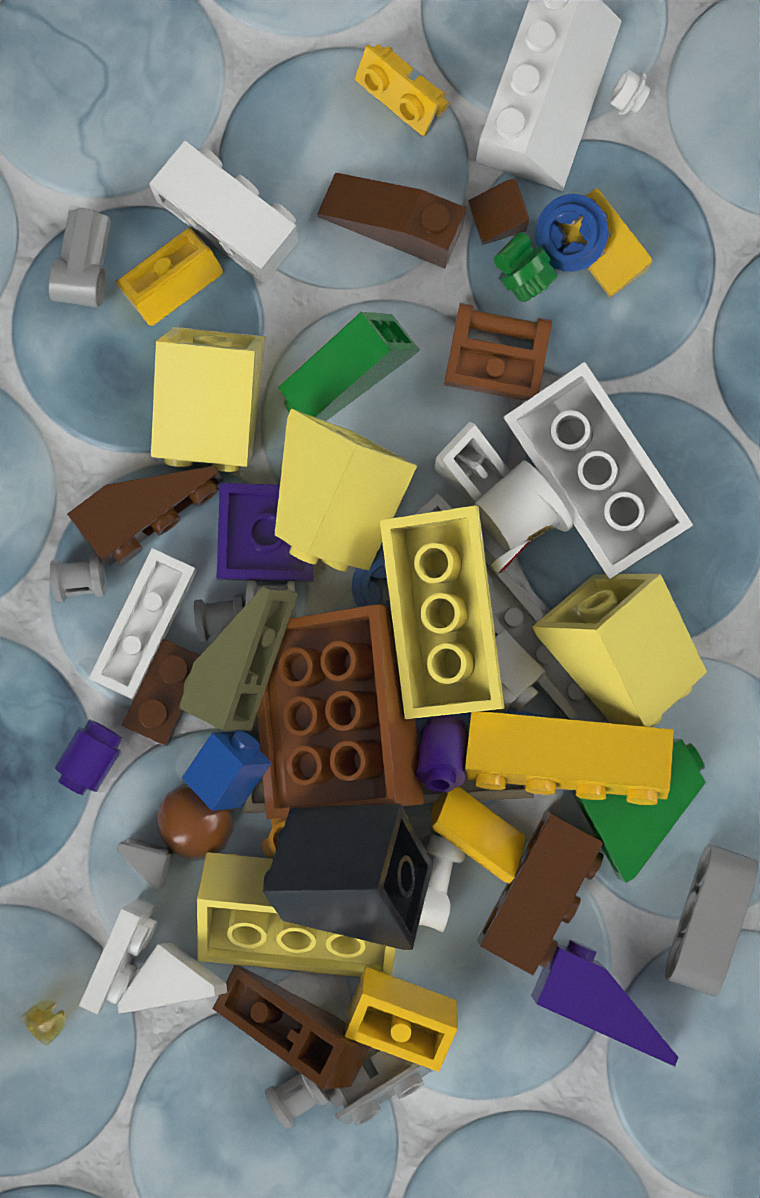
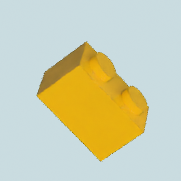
M365 966L348 1007L345 1037L439 1072L458 1030L457 1000Z

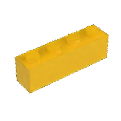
M482 711L471 712L465 770L468 780H476V786L484 789L503 790L507 783L526 785L525 790L527 792L539 795H553L556 793L557 788L576 790L577 797L588 800L606 799V794L626 795L627 802L656 805L658 799L667 800L670 791L674 729Z

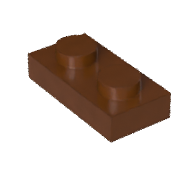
M163 638L121 726L164 746H168L184 712L179 709V705L184 693L185 680L191 672L193 663L200 655Z

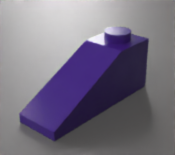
M571 939L567 947L558 943L551 961L545 968H542L531 994L535 1003L675 1067L679 1057L599 961L594 960L597 951Z

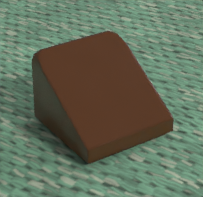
M516 178L506 180L468 200L482 245L527 231L529 216Z

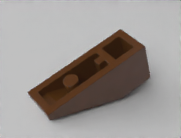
M335 172L317 216L446 269L463 229L466 207L422 189Z
M234 965L226 981L228 993L219 995L212 1009L320 1088L351 1087L371 1047L346 1038V1023L335 1015L240 965Z

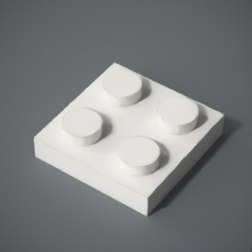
M137 898L121 909L81 999L80 1007L98 1014L110 1002L116 1004L121 994L125 993L137 971V967L130 964L133 956H138L141 948L145 949L156 928L157 921L150 918L156 905Z

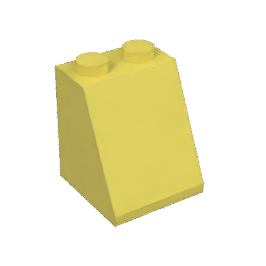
M173 327L156 341L151 457L164 458L165 464L175 467L192 466L193 461L212 463L211 466H214L218 471L225 472L238 471L240 466H248L254 450L266 336Z
M291 409L287 417L275 536L290 544L291 549L289 553L304 562L315 565L320 558L323 563L343 572H347L350 566L369 571L382 544L380 520L394 518L417 465L352 430Z
M594 574L532 626L536 636L612 724L644 727L655 726L662 719V714L677 700L687 696L692 691V686L707 673L661 574H617L611 579L608 578L607 574Z

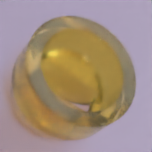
M41 1001L33 1005L21 1016L23 1023L31 1034L46 1046L61 1033L66 1022L64 1010H60L55 1015L51 1012L57 1004L54 1001Z

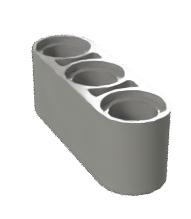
M708 844L705 847L668 955L665 968L666 980L710 996H716L724 983L756 883L759 868L757 860L712 844Z

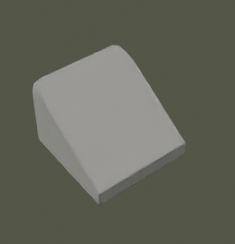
M133 838L120 842L117 850L156 891L164 887L173 852L169 848Z

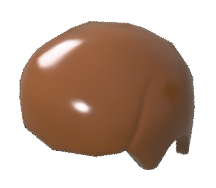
M182 784L168 793L160 804V810L157 812V825L161 839L173 853L189 861L205 860L207 852L219 853L224 850L234 829V822L229 809L212 811L188 784Z

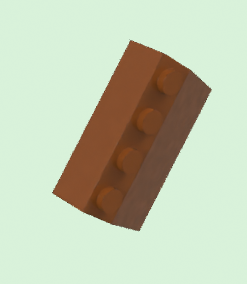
M376 604L290 618L257 712L260 751L272 763L263 775L266 819L286 818L290 807L400 803L403 807L424 804L422 782L416 776L419 753L415 718L405 719L391 606Z

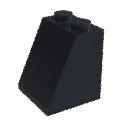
M400 803L290 807L284 828L278 834L277 849L271 867L264 876L262 892L282 921L397 949L413 950L433 862Z

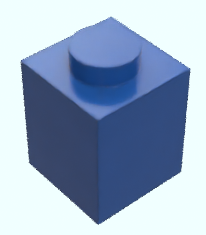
M243 731L212 732L182 776V779L212 811L241 808L272 763L259 750V743L251 735Z

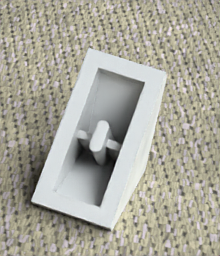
M470 421L438 454L434 470L472 505L510 472L481 431Z
M174 943L157 944L117 1003L118 1014L228 993L226 982Z

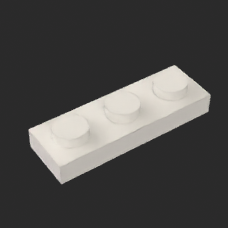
M153 548L151 549L89 676L90 680L128 698H135L163 638L165 639L195 577L196 568Z

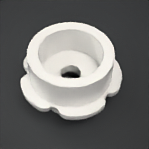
M628 69L615 85L609 98V104L619 109V115H625L629 111L637 113L646 101L650 88L645 85L647 75L644 72L638 75Z

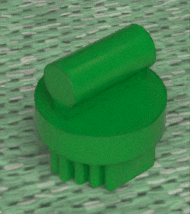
M523 232L517 233L494 257V264L503 271L499 276V280L507 291L512 290L519 301H530L537 294L546 290L557 278L556 272L549 264L550 257L542 246L533 249L529 236Z

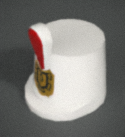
M525 460L520 462L473 504L479 507L480 520L485 528L506 551L505 554L491 564V567L497 573H502L531 541L555 527L564 532L573 528L570 514L561 499L540 472Z

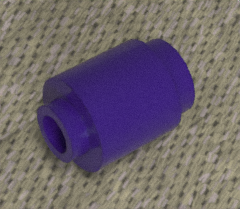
M451 715L433 716L428 720L427 726L421 731L416 776L432 791L449 792L455 787L462 785L466 780L465 765L469 733L466 731V725L461 719Z
M89 719L84 728L79 727L55 766V769L62 774L58 782L80 795H84L87 789L97 792L121 752L118 746L123 738L104 725Z

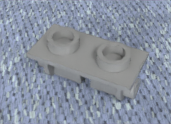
M379 1051L370 1057L378 1075L371 1078L364 1064H362L351 1087L328 1089L326 1093L335 1108L341 1105L344 1106L343 1110L335 1114L336 1118L346 1124L354 1121L355 1125L358 1126L376 1117L382 1111L379 1105L395 1094L398 1099H401L418 1090L424 1084L422 1077L430 1073L431 1070L384 1051Z

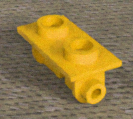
M368 44L365 47L354 80L424 137L434 116L439 118L447 110L450 102L445 99L446 93L443 90H439L422 75L418 76L414 81L411 80L409 77L412 75L414 68L394 53L390 46L383 48L380 44H377L373 48Z

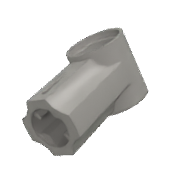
M78 207L76 210H69L60 259L56 258L54 260L49 276V296L52 301L95 308L101 307L106 289V270L103 264L111 226L109 216L86 208Z

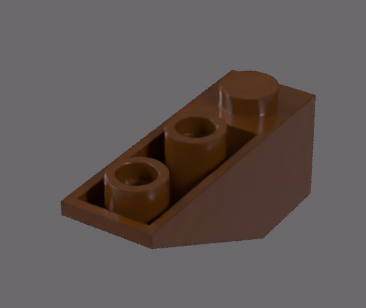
M211 466L107 484L67 513V515L101 560L110 566L116 561L121 565L134 558L143 549L140 543L154 532L160 536L176 526L181 520L178 514L194 503L196 507H199L212 499L218 493L219 488L217 485L223 479L218 470Z

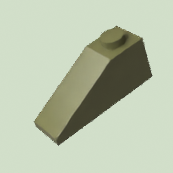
M262 587L195 660L191 672L184 683V693L179 709L223 731L252 730L298 593L292 590Z

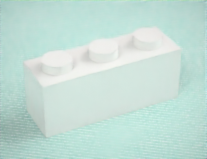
M184 141L149 183L156 201L265 284L299 242L297 226L295 225L296 219L282 205L274 203L270 206L258 196V189L242 175H237L234 178L222 169V162L205 147L197 150Z

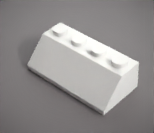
M602 0L528 1L479 140L476 157L477 163L563 191L622 22Z
M585 362L503 417L540 474L563 502L574 526L609 579L693 526Z

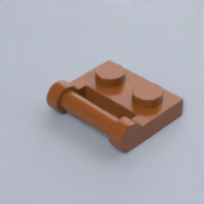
M459 303L444 386L528 401L538 394L540 390L552 320L538 318L537 322L476 311L473 310V305ZM469 329L532 340V350L467 338Z

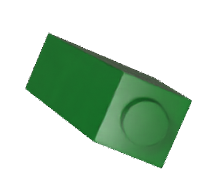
M360 312L277 388L286 398L284 405L289 413L291 409L327 421L411 359L420 349L393 314Z
M673 739L670 791L667 800L658 799L656 805L627 802L626 795L606 794V799L588 800L577 797L576 791L572 792L596 839L603 842L601 848L617 878L627 883L638 875L706 782L700 773L701 770L705 769V765L693 744L685 745L682 739Z

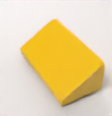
M595 188L585 197L595 200L596 204L607 214L606 220L611 235L604 249L605 254L587 269L611 298L646 273L652 264V258L600 190ZM579 220L575 225L558 223L568 234L566 241L569 245L572 242H588L583 239L584 236L579 232L582 220Z
M189 227L118 279L116 283L147 324L153 326L223 274V269L212 250Z
M458 786L452 791L443 792L430 807L432 829L503 882L510 884L515 878L526 843L525 836Z

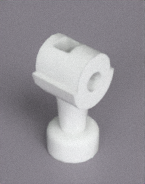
M431 834L427 852L434 855L432 861L433 868L419 925H424L443 933L451 907L447 891L453 862H463L466 853L444 837Z

